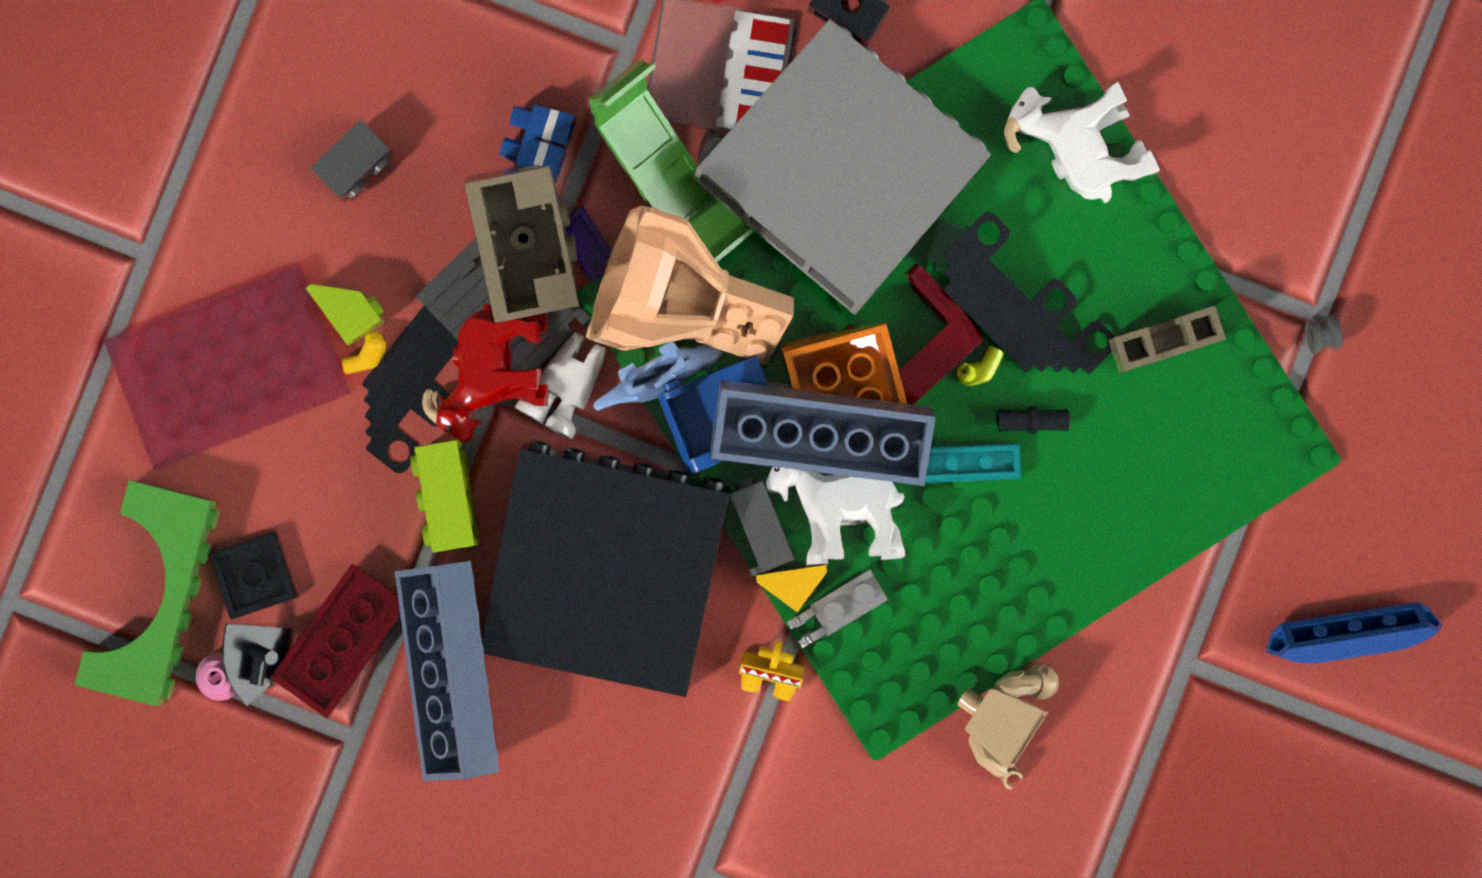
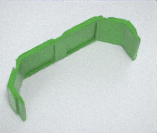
M636 60L589 98L591 112L595 117L594 124L618 162L638 188L647 205L687 219L715 261L718 262L751 235L754 230L692 179L698 167L647 90L645 77L657 67L654 63Z

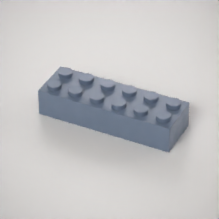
M720 380L710 445L711 458L925 486L936 416L932 408L927 406Z
M471 561L395 571L422 781L462 780L498 773V752L495 745L493 715L491 713L488 693L489 683L486 677L483 655L484 647L481 640L479 610L476 603L475 579Z

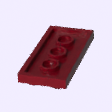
M352 563L270 679L328 719L401 618L398 595Z

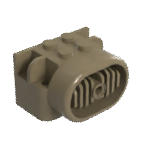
M531 165L521 168L517 166L468 176L464 184L495 323L578 307L579 302L573 261H577V248L574 235H567L566 227L570 226L568 205L566 200H560L550 166ZM525 233L528 237H522L520 234Z

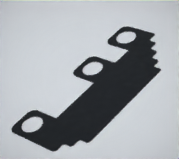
M983 213L943 255V258L949 263V268L945 271V275L950 279V283L945 287V292L1025 372H1028L1033 366L1040 372L1050 366L1055 372H1059L1063 367H1067L1072 373L1082 368L1087 374H1091L1112 352L1108 340L1115 336L1100 321H1092L1071 342L1056 325L1076 305L1075 295L1060 280L1053 279L1030 301L990 260L994 253L1009 239L1010 231L994 213ZM986 222L996 224L1000 230L999 239L992 245H985L978 238V229ZM1054 289L1062 291L1066 296V305L1058 312L1049 311L1044 304L1046 294ZM1093 331H1100L1107 338V346L1100 353L1090 352L1085 345L1086 337Z
M425 306L420 309L382 357L379 364L362 383L363 387L368 390L364 402L370 405V409L365 414V418L371 422V425L365 431L371 437L366 450L395 473L406 471L411 464L410 456L416 455L414 447H419L417 443L396 428V426L411 409L430 425L438 427L423 410V394L427 389H431L433 393L438 391L439 395L444 399L451 395L433 380L453 356V349L458 345V340ZM394 441H402L409 448V456L402 463H394L387 456V448Z

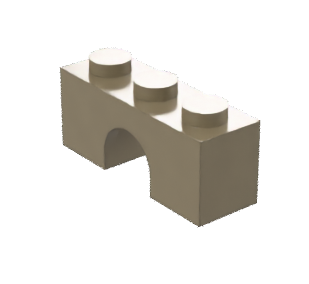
M1212 306L1167 322L1114 337L1108 341L1118 372L1122 373L1223 341L1226 338L1216 307Z

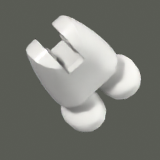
M577 332L564 343L541 374L539 385H548V406H537L528 400L520 399L514 407L531 419L543 424L555 398L560 397L561 402L548 418L545 426L571 440L576 433V428L572 422L575 407L584 410L600 373L606 348L596 343L587 355L584 363L576 360L575 357L579 353L585 336Z

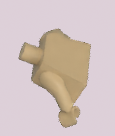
M1039 664L1033 665L1026 672L1024 670L1010 671L996 681L994 688H991L984 698L968 688L958 702L960 708L972 715L965 730L970 734L968 743L977 763L994 776L1000 777L1006 789L1012 790L1014 788L1007 780L1010 775L1016 774L1019 778L1023 779V775L1015 764L1048 714V711L1044 708L1023 700L1019 696L1029 695L1039 700L1048 699L1053 696L1058 690L1059 679L1056 672L1049 666Z

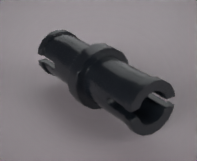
M1029 406L1028 410L998 409L996 424L998 432L1028 431L1029 434H1037L1038 431H1068L1070 416L1068 409L1038 410L1037 406Z

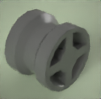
M1335 315L1327 316L1323 321L1315 319L1306 320V339L1312 354L1321 353L1324 348H1331L1332 350L1342 348L1341 327Z

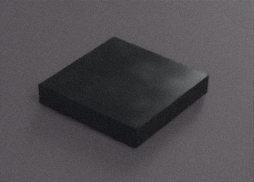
M277 531L209 553L230 620L299 597Z

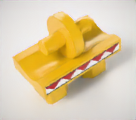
M779 640L775 641L773 649L760 646L758 654L744 651L739 674H742L741 689L752 693L759 692L763 679L775 682L774 697L791 701L796 688H801L805 666L792 663L794 655L781 652L783 641Z

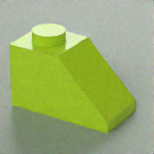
M310 284L306 287L339 335L351 347L364 339L368 333L373 332L385 323L381 317L385 310L373 294L367 298L360 291Z

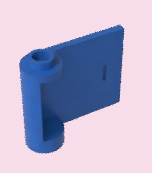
M757 356L685 384L682 383L680 378L661 386L663 393L658 394L657 397L688 474L699 472L722 461L712 459L710 451L720 380L769 386Z

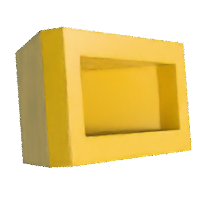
M826 565L757 574L756 580L758 584L798 612L827 573Z

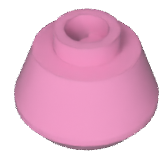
M214 653L204 658L196 671V683L199 690L206 697L217 701L227 700L236 695L225 675L222 653Z

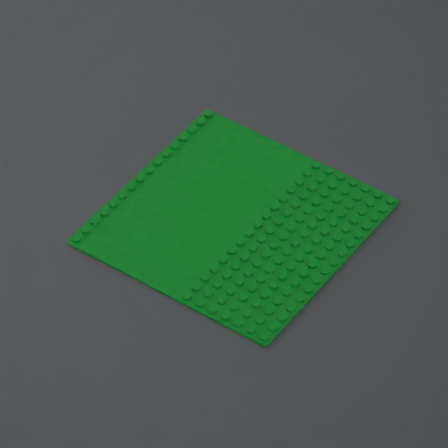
M1045 0L1031 1L906 81L915 91L926 94L931 99L933 106L939 111L955 118L960 128L969 136L980 139L991 155L856 315L850 312L755 231L717 262L721 269L729 272L728 275L794 298L793 317L767 365L760 363L767 382L787 384L791 386V389L792 385L781 345L815 335L841 331L848 324L854 328L886 323L896 363L900 370L946 327L911 289L905 272L917 263L945 291V287L950 283V279L945 275V271L949 268V263L943 258L944 253L985 212L994 213L1010 231L1009 239L994 253L990 260L1030 301L1053 279L1060 280L1075 295L1076 305L1056 325L1071 342L1092 321H1100L1117 337L1212 306L1216 307L1226 339L1122 373L1118 372L1112 352L1091 374H1087L1082 368L1072 373L1067 367H1063L1059 372H1055L1050 366L1042 372L1035 366L1028 372H1025L964 311L984 340L914 405L931 407L936 416L931 447L1020 444L1021 479L925 483V486L893 482L897 492L904 493L905 496L901 504L891 508L892 519L899 528L905 550L904 558L881 560V556H869V548L875 540V531L872 526L866 522L857 525L840 526L844 558L837 560L828 559V565H826L827 573L798 612L762 587L867 753L876 761L960 709L958 702L968 688L979 695L994 687L997 680L1013 670L1019 671L1338 466L1341 461L1339 454L1157 173L1133 181L1121 180L1114 182L1110 185L1112 190L1110 200L1107 203H1103L1102 199H1084L1080 194L1070 189L1065 178L1060 180L1057 177L1051 162L1056 158L1049 143L1020 132H1016V139L1021 146L1018 153L1010 151L1004 143L1003 131L1011 109L1022 92L1028 87L1035 88L1042 97H1051V101L1041 107L1042 114L1084 107L1097 101L1104 95V91ZM1122 120L1099 131L1107 146L1110 157L1123 158L1129 154L1132 145L1136 142ZM986 222L979 227L978 238L983 244L992 245L999 239L1000 230L996 224ZM603 276L577 291L578 300L586 313L591 317V320L594 303ZM1051 290L1046 294L1044 304L1051 312L1061 311L1066 305V296L1060 290ZM1100 331L1091 332L1085 340L1086 348L1092 353L1102 352L1107 346L1106 336ZM696 339L673 341L677 348H694L695 346L702 345V343L696 342ZM667 343L627 351L608 347L623 369L632 363L637 368L661 356L659 348ZM989 345L1004 352L989 382L974 386L960 383L956 376V370L962 363L980 362ZM723 351V355L714 365L711 373L747 359ZM701 371L694 377L683 382V384L711 373H708L707 371ZM656 398L644 402L684 465L659 399ZM1029 406H1037L1038 410L1068 409L1070 416L1069 430L1038 431L1037 434H1029L1028 431L998 432L996 424L997 410H1028ZM722 460L720 463L690 474L692 479L703 481L704 477L723 480L725 482L724 486L731 487V494L736 492L735 484L754 477L756 483L763 481L765 485L772 466ZM820 473V474H822L823 476H826V475H835V474ZM795 486L788 489L787 501H784L779 493L767 491L794 560L759 574L806 567L807 553L811 548L812 535L810 523ZM733 501L728 502L723 527L749 568H755L759 565ZM870 569L888 600L828 636L825 634L802 648L798 641L805 634L822 627L815 615L797 628L791 629L787 622L811 608L810 605Z

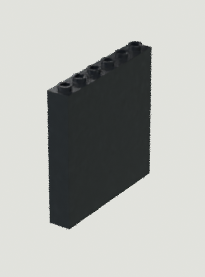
M531 440L530 444L524 443L519 450L482 637L484 654L686 697L731 487L724 486L725 482L723 480L711 477H704L703 481L689 479L690 474L679 470H669L668 474L656 472L655 466L646 463L635 462L634 467L620 464V459L613 456L600 455L599 459L586 457L585 451L576 448H565L563 452L550 449L551 444L543 441Z

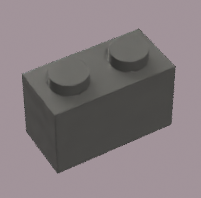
M360 119L310 169L343 202H346L349 198L355 200L367 188L365 182L373 174L379 176L391 165L392 161L390 158L394 153Z

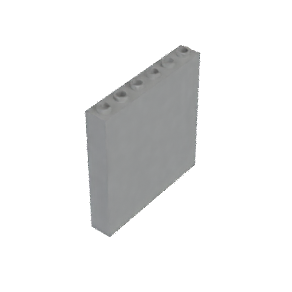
M829 19L697 167L692 179L850 312L856 315L984 165L991 153L986 150L985 144L980 139L969 136L964 132L955 118L949 114H943L933 106L931 99L926 94L915 91L909 86L900 72L895 69H889L884 65L871 48L863 47L853 39L851 32L847 28L835 24Z

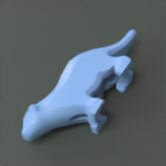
M669 342L659 348L661 356L652 359L645 365L636 368L632 363L619 370L621 383L595 401L593 406L599 411L616 404L654 400L658 398V394L663 393L661 386L680 378L683 383L701 371L711 373L714 365L723 355V351L705 344L695 346L694 348H677L674 342Z

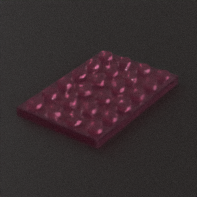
M300 264L280 270L103 340L153 470H159L351 394L315 300L306 289L309 285Z

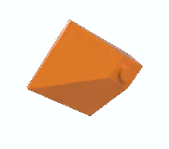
M886 323L815 335L781 345L792 389L907 404Z

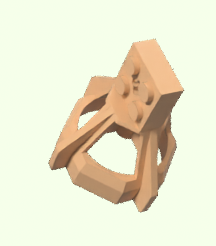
M639 206L630 210L611 250L596 296L593 316L587 328L586 337L589 340L623 351L651 347L682 339H696V342L746 359L757 356L761 364L767 365L793 317L794 298L728 275L729 272L720 268L687 219L653 207Z

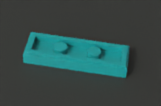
M1020 444L931 447L925 483L1021 479Z

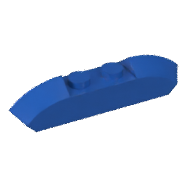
M1421 602L1281 623L1271 631L1266 653L1298 663H1323L1403 650L1426 641L1437 634L1443 624L1431 609Z

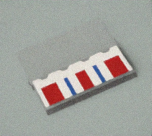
M662 0L652 63L657 68L650 73L647 90L668 122L697 126L710 132H721V130L729 132L792 62L799 20L741 10V8L732 5L715 6L685 0Z

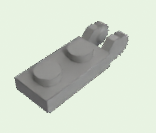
M869 569L810 605L811 608L792 618L787 623L792 629L801 626L814 615L817 617L822 627L802 636L798 642L803 648L825 634L827 636L888 599Z

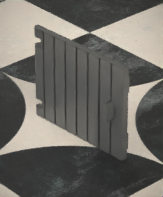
M476 238L415 296L457 340L458 332L468 317L475 312L481 311L483 304L491 305ZM580 306L548 312V332L541 331L540 344L529 342L523 336H516L509 344L512 352L511 371L541 369L575 333L568 324L576 318L583 326H586L591 321V317Z

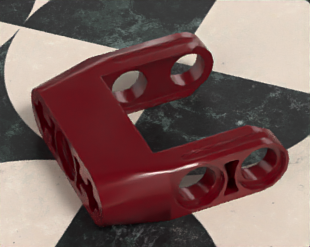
M917 263L905 272L911 289L946 327L899 370L907 404L911 405L918 402L984 340L964 311ZM848 324L843 330L854 329V327Z

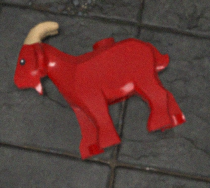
M483 304V309L469 316L458 332V345L453 349V361L455 366L459 368V384L441 405H439V392L435 391L433 393L431 389H427L422 398L425 414L443 431L461 442H469L473 439L475 427L482 424L481 420L471 419L470 411L509 399H524L533 405L548 406V385H539L541 369L511 371L512 352L509 346L516 336H523L529 342L540 344L541 331L548 332V313L495 323L491 305Z

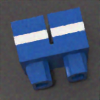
M534 105L533 109L514 106L509 124L510 126L526 130L524 138L520 142L505 137L499 154L520 168L531 165L550 166L554 182L557 183L566 156L565 150H568L575 128L576 117L572 114Z

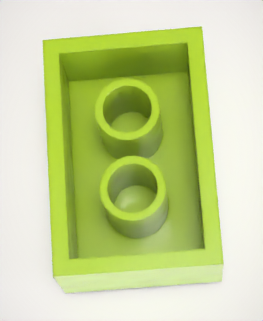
M454 440L414 447L416 455L410 456L413 476L420 478L421 490L416 491L419 511H424L426 514L427 525L422 526L425 547L431 546L432 553L481 545L464 442Z

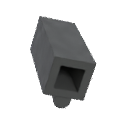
M754 477L735 484L736 492L729 494L728 502L733 501L759 565L749 570L751 576L794 560L763 481L756 483Z

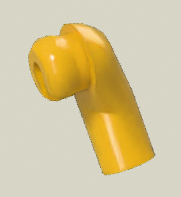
M376 331L368 333L365 336L366 342L359 354L342 358L345 375L373 369L379 364L386 351V342L381 333Z

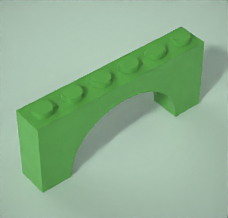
M136 480L128 481L120 514L141 524L157 543L165 567L163 600L150 626L130 644L113 651L93 649L83 651L74 685L153 706L162 705L165 699H170L175 680L170 679L174 665H179L184 646L179 645L183 631L187 632L192 621L193 612L188 611L192 597L196 598L201 587L202 578L197 577L201 563L205 564L210 553L211 545L206 543L210 529L214 530L219 519L220 511L215 509L217 501Z

